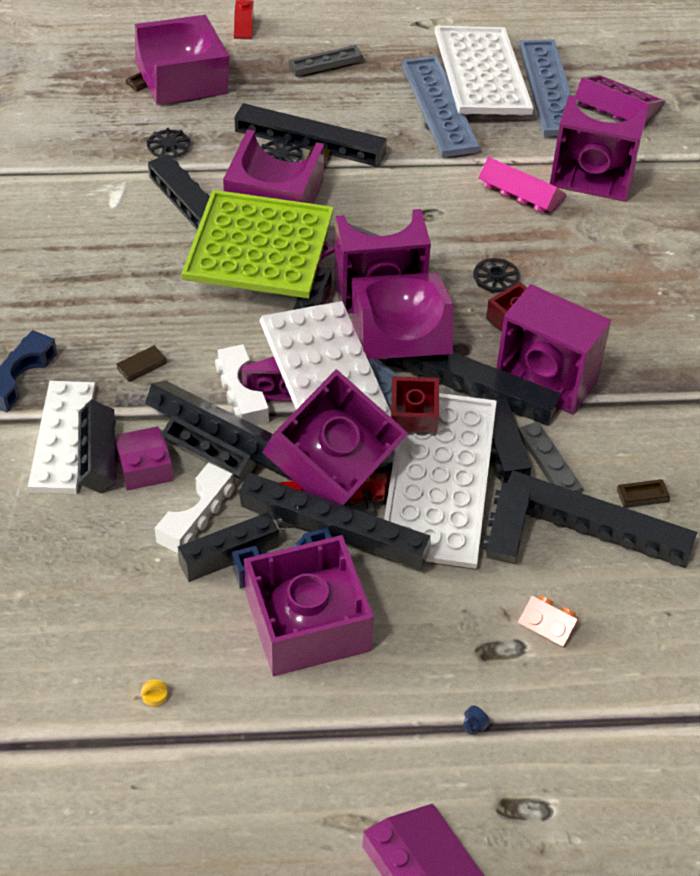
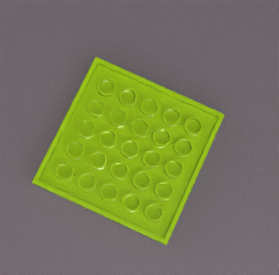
M212 190L182 270V280L309 298L333 217L334 207Z

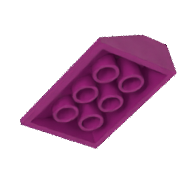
M601 75L582 77L575 95L580 105L585 107L591 105L596 107V111L604 114L606 112L613 114L612 117L618 120H623V118L629 120L636 116L640 109L648 110L645 125L665 103V100Z
M433 803L388 817L363 831L362 847L382 876H484Z

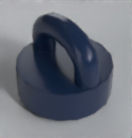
M471 705L464 712L463 726L467 734L474 735L478 731H484L490 725L488 715L481 708Z

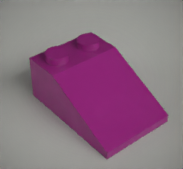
M274 356L242 366V383L245 388L262 392L266 401L293 402Z
M158 426L115 435V447L127 491L173 481L172 463Z

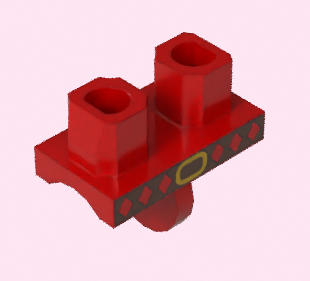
M374 471L348 500L349 503L357 504L362 502L363 492H370L372 501L384 500L387 483L386 473L375 474Z

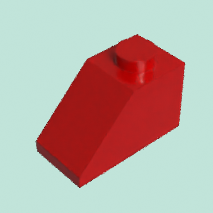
M236 0L234 39L252 40L254 1Z

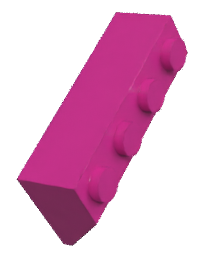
M491 157L487 158L478 179L483 181V186L492 190L494 187L499 188V193L509 198L512 194L517 197L516 201L527 205L528 202L534 204V209L542 213L545 210L552 213L567 195L559 188Z

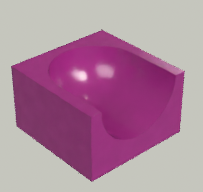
M206 14L135 24V63L156 105L228 94L230 56Z
M569 95L559 125L550 184L560 189L627 202L648 110L640 109L636 116L627 121L617 123L602 122L585 115L577 106V96Z
M247 130L223 178V190L225 192L314 204L323 183L324 144L316 142L311 156L303 161L285 162L266 153L259 145L255 131Z
M413 209L412 221L404 230L386 236H374L359 232L349 225L344 215L336 216L334 282L338 300L343 302L348 314H352V278L428 273L431 242L421 209Z
M438 272L352 278L353 327L368 360L453 354V302Z
M530 284L504 315L496 368L562 393L559 409L574 415L598 382L612 320Z
M335 369L274 432L262 453L305 492L344 505L380 464L388 458L407 436L408 432L339 370Z
M342 535L244 559L246 596L273 677L372 651L374 616Z

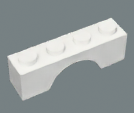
M244 345L219 349L215 366L217 372L222 373V386L228 389L227 398L229 404L234 405L233 414L256 426L269 423V409L263 393L249 390L241 384L242 366L250 364Z
M208 462L195 478L196 491L201 498L200 501L186 511H168L155 527L156 543L178 553L177 546L195 540L198 532L206 528L210 517L220 510L221 504L226 497L229 498L232 495L235 487L233 485L232 473Z

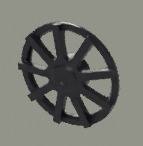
M166 128V130L154 131L153 135L147 139V148L156 157H162L166 152H173L174 155L170 156L177 158L189 150L190 137L184 134L182 130L177 131ZM180 142H187V146H186V145L179 144V143H180ZM153 143L158 144L154 147L150 146ZM159 148L162 149L161 154H157L154 152ZM176 148L184 149V151L178 154Z
M272 139V141L261 145L263 150L272 151L266 153L278 160L294 162L288 156L297 157L296 162H300L302 159L300 145L291 142L290 139Z
M489 258L475 266L473 277L479 288L482 287L489 290L490 293L503 292L519 283L520 273L517 267L507 260ZM495 261L503 262L505 264L502 267L496 266ZM491 262L492 267L488 269L483 264ZM509 265L514 269V271L505 273V269ZM478 268L482 269V270L485 271L487 274L478 273V272H477ZM516 275L515 280L507 278L508 276ZM478 277L488 279L481 281ZM503 281L511 284L509 286H506V284ZM489 282H493L492 287L486 284ZM499 283L502 287H496V284Z

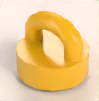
M158 679L147 681L141 689L143 702L151 707L162 705L168 698L166 683Z

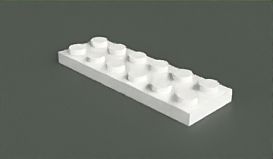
M49 381L28 483L29 493L77 494L78 412L91 399L94 400L95 382Z

